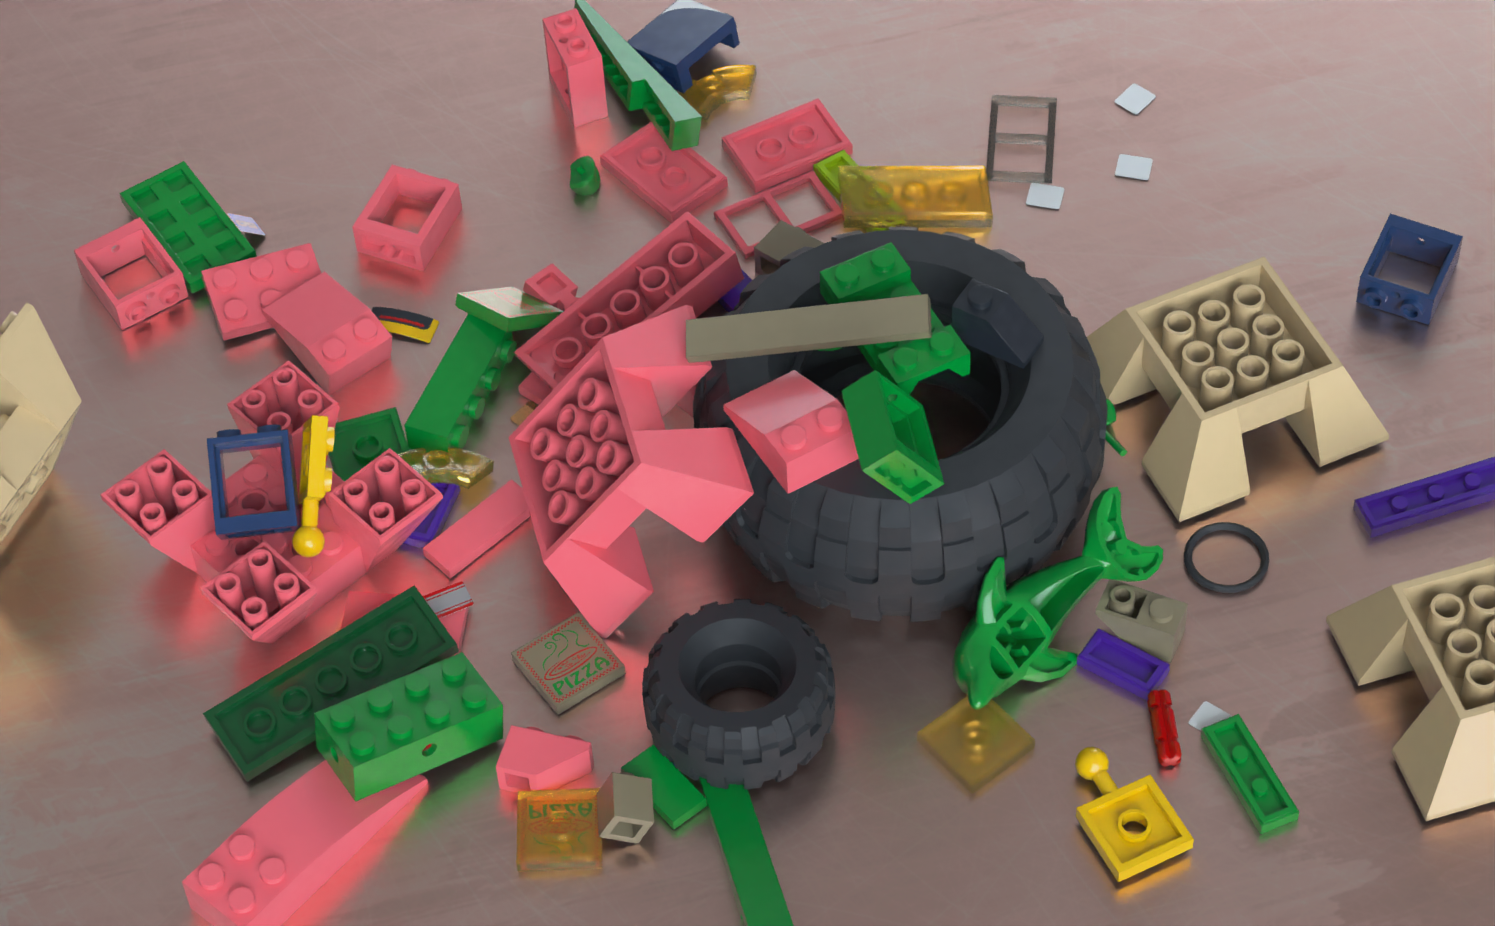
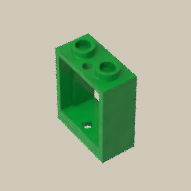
M876 370L861 377L858 381L842 390L863 472L909 504L944 485L925 411L920 402Z

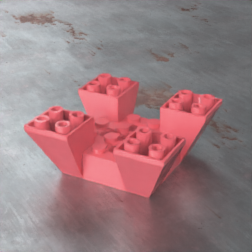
M684 305L602 337L508 437L543 563L595 632L604 639L654 592L634 527H630L646 508L696 541L704 543L754 494L733 429L719 427L666 430L662 417L712 368L711 361L689 363L686 359V320L696 319L693 307L689 305Z
M288 360L229 402L227 406L238 429L241 430V435L257 433V427L264 425H281V430L288 429L293 440L299 500L303 424L312 415L328 416V427H334L335 430L340 407L338 402ZM281 447L250 450L253 460L225 480L229 517L286 511ZM390 448L346 481H343L332 471L331 491L326 492L324 498L319 501L317 528L324 535V547L314 557H303L294 550L292 545L295 531L221 540L215 531L212 490L205 487L165 449L100 494L102 500L151 546L199 574L207 582L200 588L201 593L251 640L271 644L275 643L397 551L443 499L442 493ZM299 504L300 519L302 521V504Z

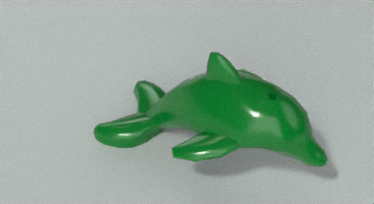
M1118 487L1102 490L1093 501L1085 527L1082 555L1032 572L1006 586L1004 557H996L991 563L983 578L976 614L963 630L952 659L953 677L960 689L967 694L969 704L974 710L984 708L992 698L998 697L1021 679L1044 682L1063 677L1077 664L1078 655L1077 653L1049 648V645L1068 615L1081 599L1101 579L1126 582L1142 581L1150 578L1159 569L1163 561V549L1159 545L1142 546L1127 539L1121 518V493Z

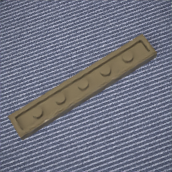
M928 294L690 319L686 320V359L689 363L931 338L930 298Z

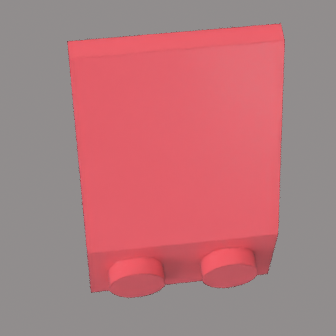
M325 271L262 309V314L329 396L391 358L392 335L370 308Z
M795 370L723 405L726 414L787 494L859 459L845 408L838 399Z

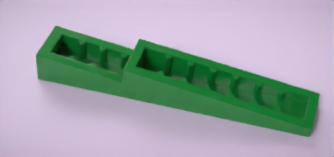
M575 0L574 9L577 8L602 55L604 75L629 111L643 109L671 151L698 146L702 116L585 0Z
M700 777L699 782L703 795L706 798L708 812L740 918L743 919L745 926H794L748 790H745L744 785L729 784L728 789L712 787L710 783H707V779Z

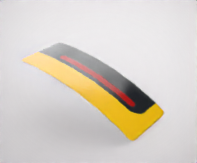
M373 307L371 310L388 332L408 336L425 343L431 342L439 324L438 320L405 310L386 307Z

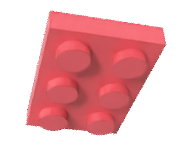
M311 243L201 271L202 280L223 341L273 328L262 314V309L321 274Z

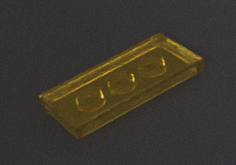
M839 166L838 168L844 228H889L902 226L918 228H992L993 212L985 166Z

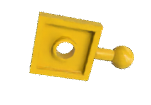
M312 415L303 424L299 504H302V527L295 531L292 538L294 550L303 557L318 555L325 544L324 535L317 528L319 501L324 498L326 492L331 491L332 468L325 466L326 456H328L329 451H333L335 430L334 427H328V416Z
M1086 747L1078 753L1075 759V767L1078 774L1084 779L1093 780L1103 796L1077 807L1076 818L1118 882L1193 848V837L1151 774L1118 788L1107 772L1109 760L1103 750L1097 747ZM1135 821L1144 825L1146 830L1141 834H1130L1124 830L1123 825Z

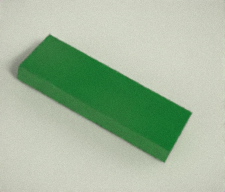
M1239 714L1201 729V738L1260 834L1298 820V808Z

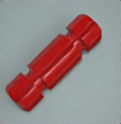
M1166 689L1152 690L1148 694L1147 702L1149 712L1152 715L1150 718L1155 745L1158 747V762L1165 767L1169 765L1176 766L1181 762L1182 753L1180 743L1177 741L1179 737L1174 711L1171 708V695Z

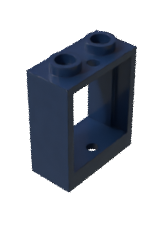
M1390 213L1360 276L1356 302L1402 316L1408 320L1430 325L1458 263L1463 236ZM1390 252L1441 267L1429 294L1378 278Z
M264 425L257 427V433L241 435V430L228 429L216 432V438H207L215 531L221 540L294 532L301 527L293 440L288 429L281 430V425ZM281 447L287 510L229 517L223 453Z

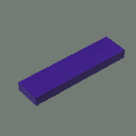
M1495 457L1355 499L1353 509L1369 537L1373 538L1495 500Z

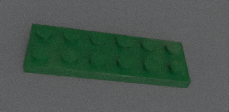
M414 585L204 712L203 715L248 782L316 740L314 713L449 658L459 652L458 646Z

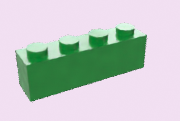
M468 313L404 424L409 449L450 462L452 461L458 448L462 449L465 446L473 421L475 419L478 420L482 416L485 400L490 391L497 389L501 378V371L506 362L510 363L515 356L514 352L517 349V343L513 340L512 331L506 332Z

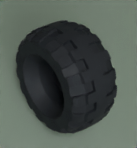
M734 599V603L721 605L715 601L702 605L700 610L693 615L685 613L673 622V625L668 628V633H662L649 652V663L647 668H644L642 682L646 724L648 730L651 731L654 745L662 756H666L670 762L675 763V768L679 769L683 774L693 780H698L700 777L705 778L712 787L728 789L729 784L744 785L746 790L760 788L764 781L775 779L776 782L784 780L793 775V772L797 770L798 763L806 765L822 748L825 733H830L834 721L835 677L831 657L825 644L820 643L818 637L815 636V631L797 615L789 617L787 612L783 610V607L766 602L763 606L752 604L751 599ZM736 687L758 689L774 698L764 707L745 712L720 711L706 704V701L715 694Z

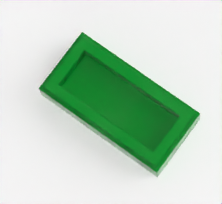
M654 744L621 767V772H628L638 777L652 779L653 808L673 829L679 827L707 806L706 798L665 756H662Z

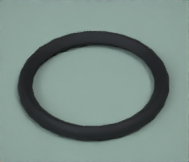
M1217 522L1198 529L1189 538L1183 553L1184 564L1192 578L1203 587L1222 593H1237L1255 586L1263 579L1270 561L1268 549L1261 537L1250 528L1231 522ZM1218 530L1239 532L1250 538L1258 547L1261 555L1260 567L1254 576L1243 583L1235 585L1214 583L1203 577L1193 564L1192 552L1197 541L1204 535Z

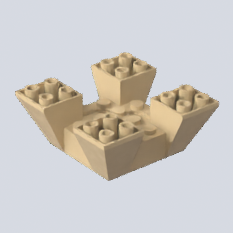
M1265 256L1126 308L1087 336L1100 369V383L1106 399H1109L1113 405L1157 389L1171 409L1170 414L1144 455L1141 465L1179 522L1250 494L1242 433L1285 417L1319 467L1389 439L1388 432L1340 360Z
M26 302L18 314L11 311L0 327V332L2 333L0 335V544L54 470L82 402L34 306Z
M1495 556L1391 585L1328 615L1326 622L1358 686L1415 670L1430 700L1428 705L1392 748V754L1425 821L1494 802Z

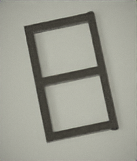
M992 96L985 176L987 181L1052 184L1057 98ZM998 105L1049 108L1047 135L997 133ZM995 143L1047 145L1045 173L993 171Z

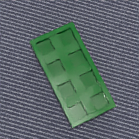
M185 161L120 193L123 205L133 218L137 219L140 217L182 271L185 285L192 294L205 288L201 271L257 257L255 249Z

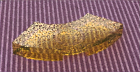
M732 65L714 69L711 75L698 81L692 80L693 86L686 92H679V94L702 116L701 121L707 122L711 113L722 104L735 100L750 99L757 74L756 65Z
M420 448L398 454L431 484L439 482L450 483L467 489L492 473L494 460L484 455L457 448H448V452L435 450L426 453L425 448Z

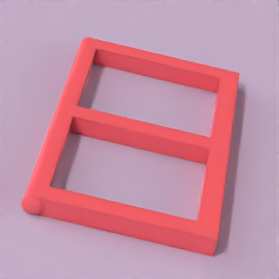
M810 171L714 212V217L720 222L743 257L747 259L754 256V247L758 243L747 246L727 217L733 213L764 201L778 222L783 220L792 225L773 197L807 182H810L831 212L796 227L808 233L844 218V212L816 176V173Z

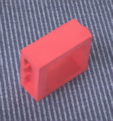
M577 8L543 18L549 79L574 128L608 117L602 55Z
M392 164L352 226L357 251L424 271L462 210L459 184L445 178L433 177L414 169H406ZM399 194L435 205L418 234L381 223Z
M140 217L74 250L82 277L121 330L140 323L155 313L173 306L188 297L182 271ZM146 255L163 278L118 300L101 277Z

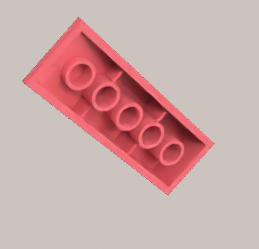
M686 211L514 353L519 360L553 390L602 337L684 305L693 307L696 318L744 279L736 252L691 213Z
M324 760L258 810L182 881L190 908L213 926H281L428 783L427 778L419 774L355 802L331 766Z

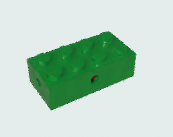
M463 652L314 713L316 747L355 802L503 739V704Z

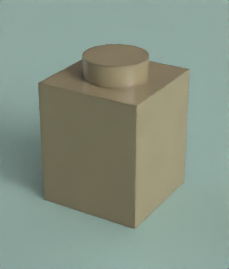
M612 772L597 792L599 837L637 844L641 841L654 823L652 779L638 777L628 772Z

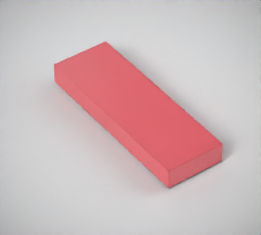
M512 479L423 547L424 556L451 579L530 517L523 488Z

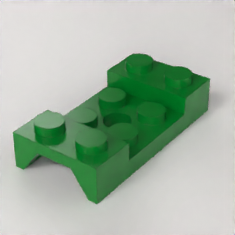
M892 242L820 271V293L828 305L921 295L911 281L910 267ZM932 309L931 338L857 345L873 370L878 371L907 394L912 392L920 380L946 369H950L962 377L970 374V351L952 326L944 327Z

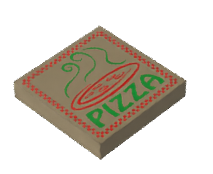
M579 612L511 652L512 661L557 715L626 674L625 665Z

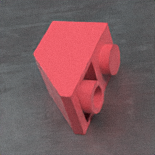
M511 725L496 764L499 788L540 798L592 772L594 767L591 742H586L577 736L568 735L563 737L545 733L536 727L523 728Z

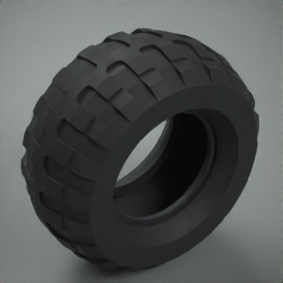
M902 226L889 227V230L863 233L858 230L833 236L830 242L815 248L803 247L780 260V268L772 274L758 275L740 293L739 302L734 307V310L725 313L724 316L828 305L820 293V271L892 242L911 269V281L921 295L928 294L931 309L944 327L952 326V305L973 278L1008 293L1044 336L1043 343L1024 369L964 343L970 351V374L962 377L954 371L946 369L919 381L944 387L964 397L983 414L989 425L971 444L959 452L938 460L944 485L912 504L907 503L863 472L858 459L787 494L724 411V404L793 370L837 398L842 395L843 389L874 371L857 346L842 347L834 351L809 350L711 361L712 368L699 380L693 400L694 428L728 427L733 429L754 494L723 525L736 545H741L744 552L752 560L753 565L772 582L787 581L791 588L795 589L797 598L823 609L833 604L849 609L851 617L872 621H881L883 615H910L911 622L940 619L942 611L961 606L968 611L977 609V601L984 575L996 557H1004L1006 585L1042 569L1053 551L1060 550L1068 540L1090 503L1091 491L1100 478L1103 468L1108 410L1106 395L1100 383V369L1081 323L1077 317L1071 316L1070 311L1065 306L1064 297L1046 278L1031 277L1026 272L1025 262L1015 255L1002 249L990 250L976 244L975 238L948 231L939 234L918 231V227Z

